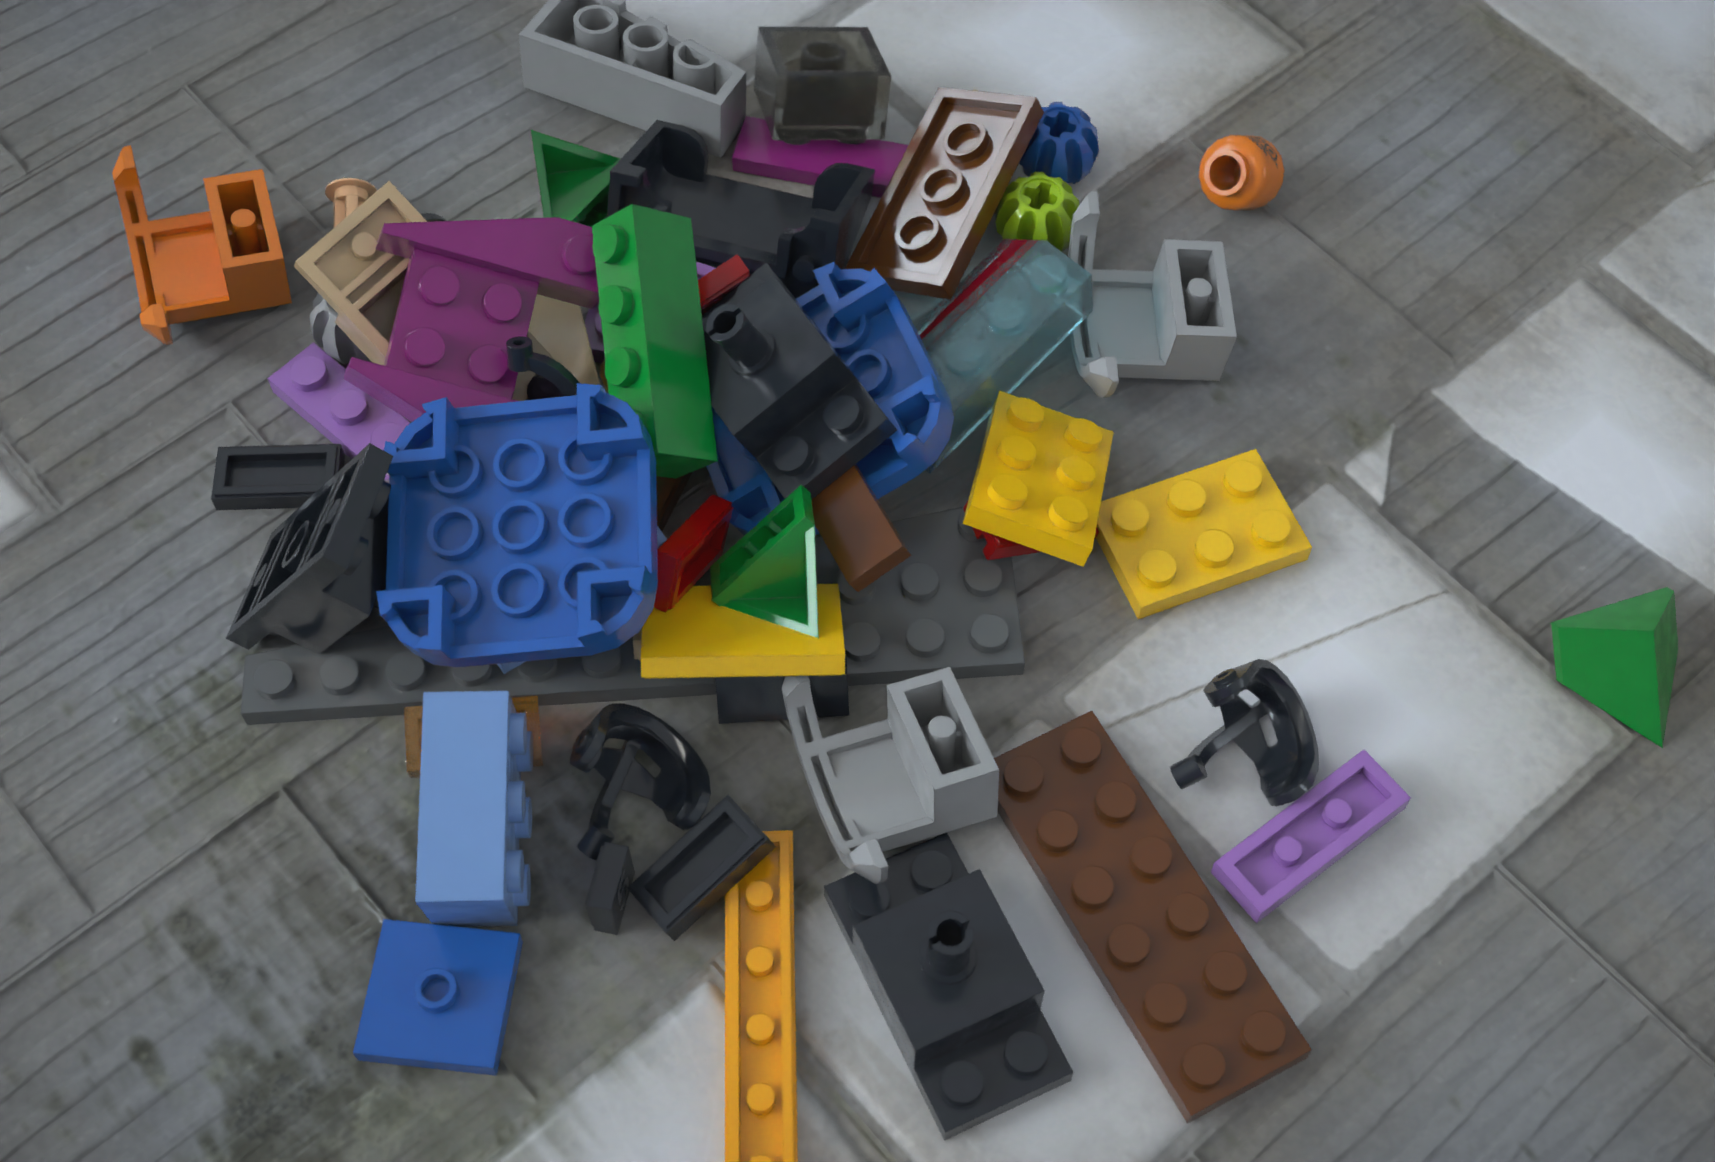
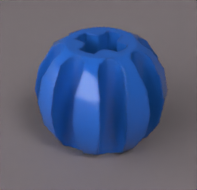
M1052 102L1048 107H1042L1044 114L1019 164L1023 167V172L1027 177H1030L1034 172H1044L1048 177H1060L1066 183L1076 184L1090 173L1099 154L1097 128L1090 122V117L1079 107H1069L1062 102Z

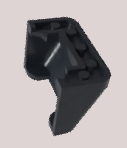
M656 120L610 170L607 217L631 204L691 218L696 262L717 268L738 254L750 271V275L767 263L795 299L819 285L813 270L835 262L840 269H845L872 196L875 169L849 163H835L827 166L820 173L814 186L813 198L709 175L707 174L708 149L703 138L688 127L661 120Z

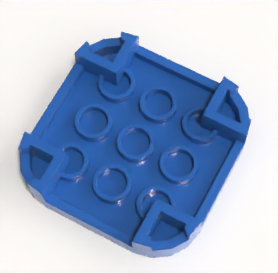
M835 262L813 270L819 285L796 300L897 429L889 438L856 463L875 496L879 499L914 479L937 461L950 440L954 415L950 397L906 307L875 268L871 272L864 269H840ZM712 407L718 462L706 467L718 497L732 502L731 507H733L730 523L745 536L785 498L757 459L732 435ZM815 527V535H817L819 532Z
M577 383V395L469 407L455 408L448 398L445 397L422 404L425 413L407 425L394 444L389 441L385 442L383 451L393 455L387 471L391 491L388 501L386 590L376 591L380 616L388 623L400 642L412 653L433 665L450 667L589 656L618 648L640 631L653 611L658 587L656 457L650 434L639 415L633 411L628 403L607 393L602 385Z

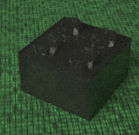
M758 26L754 91L772 140H781L792 145H803L811 140H837L845 144H861L867 139H885L892 76L868 27Z

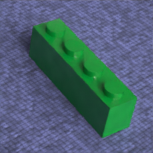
M631 204L592 226V248L596 263L599 294L598 308L601 317L605 354V376L608 384V393L628 403L633 411L639 415L650 434L656 457V476L676 479L718 462L692 221L688 217Z

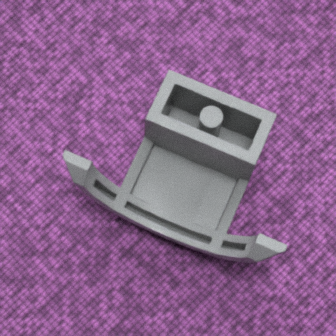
M1097 191L1088 193L1073 214L1067 273L1070 337L1074 361L1081 378L1096 396L1101 398H1109L1114 394L1119 383L1118 377L1220 381L1237 338L1223 242L1164 239L1154 271L1093 269L1095 237L1100 210Z
M950 667L887 685L888 719L822 738L813 704L809 677L785 676L782 694L796 750L829 838L841 861L849 869L875 884L884 883L888 878V864L883 852L997 817L999 768Z

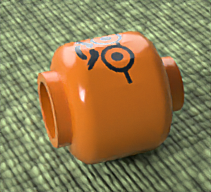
M1229 135L1218 139L1206 150L1200 161L1199 180L1206 197L1218 207L1234 211L1253 210L1265 206L1276 197L1283 184L1285 168L1282 156L1274 144L1261 136Z

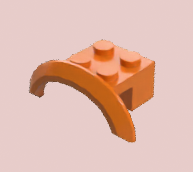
M131 145L124 146L112 174L136 279L141 308L139 315L143 330L165 345L173 344L171 324L292 303L284 257L263 169L203 178L210 211L149 221Z

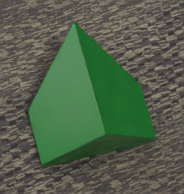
M531 130L543 217H559L590 227L607 218L610 170L618 163L620 158Z
M800 485L710 566L713 602L718 606H724L819 638L815 523L811 493L804 486Z
M1668 587L1551 622L1556 680L1663 748L1678 654L1674 590Z

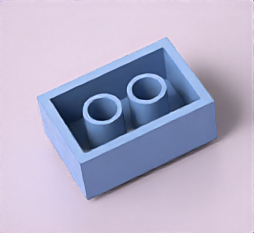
M509 691L423 692L415 902L432 924L456 927L517 926L518 906H529L530 866L529 864H524L523 850H519V838H531L532 832L531 797H526L525 782L521 781V772H532L533 734L532 731H527L526 713H516Z

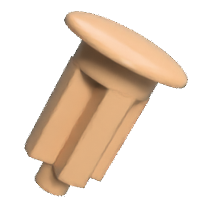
M341 178L329 183L325 188V195L330 201L334 202L333 228L377 191L375 186L365 180L356 178Z

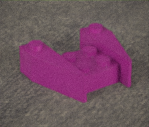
M559 217L384 223L377 240L376 250L409 259L384 365L351 357L345 371L344 380L411 422L425 413L422 404L445 397L448 398L455 408L516 402L517 400L512 398L518 372L511 371L508 368L506 342L513 337H527L536 295L546 296L592 309L599 302L596 263L592 248V227Z

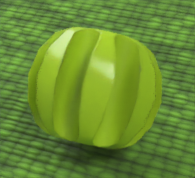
M1034 172L1030 177L1025 178L1018 177L1007 186L995 210L997 232L1002 236L1003 240L1006 239L1005 245L1009 243L1007 239L1029 240L1023 246H1026L1029 242L1032 243L1031 241L1035 242L1038 240L1025 253V255L1030 256L1031 260H1043L1049 254L1058 255L1069 247L1072 218L1080 205L1079 200L1073 195L1072 187L1060 177H1048L1044 172Z

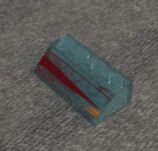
M1004 239L959 283L951 300L942 299L915 326L950 397L954 415L950 440L937 461L926 469L929 474L990 415L999 390L1011 394L1093 312L1092 274L1048 241Z

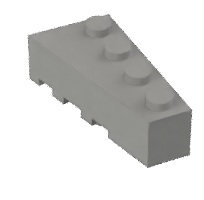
M548 0L519 33L523 85L525 88L645 131L656 120L683 125L694 130L703 138L709 154L720 158L742 129L746 117V71L691 39L684 42L678 41L668 35V25L650 16L644 21L626 10L625 0Z

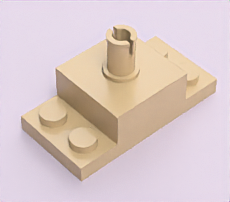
M390 181L384 184L306 251L294 264L299 273L338 313L335 320L337 326L371 362L384 365L409 259L376 250L377 240L384 223L427 222ZM528 331L527 337L532 340L533 352L554 359ZM531 371L518 372L513 400L525 401L528 399L527 385L536 373Z

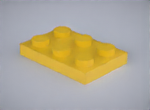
M999 390L991 409L963 524L1084 567L1093 549L1114 432L1099 427L1090 420L1075 418L1041 406L1032 399L1016 397Z
M1256 449L1101 501L1097 528L1100 533L1096 539L1137 619L1306 561L1312 550L1309 540Z

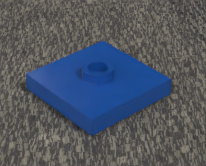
M383 919L353 1050L356 1059L366 1062L497 1076L523 945L520 933Z

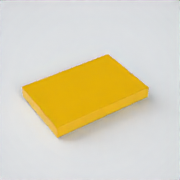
M817 584L819 638L724 606H718L712 601L711 586H693L666 613L653 608V611L642 626L641 678L828 676L845 674V646L839 584Z

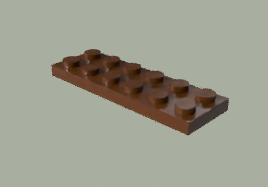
M1092 710L994 758L999 768L998 814L1187 1124L1308 1058L1312 1051L1311 1047Z

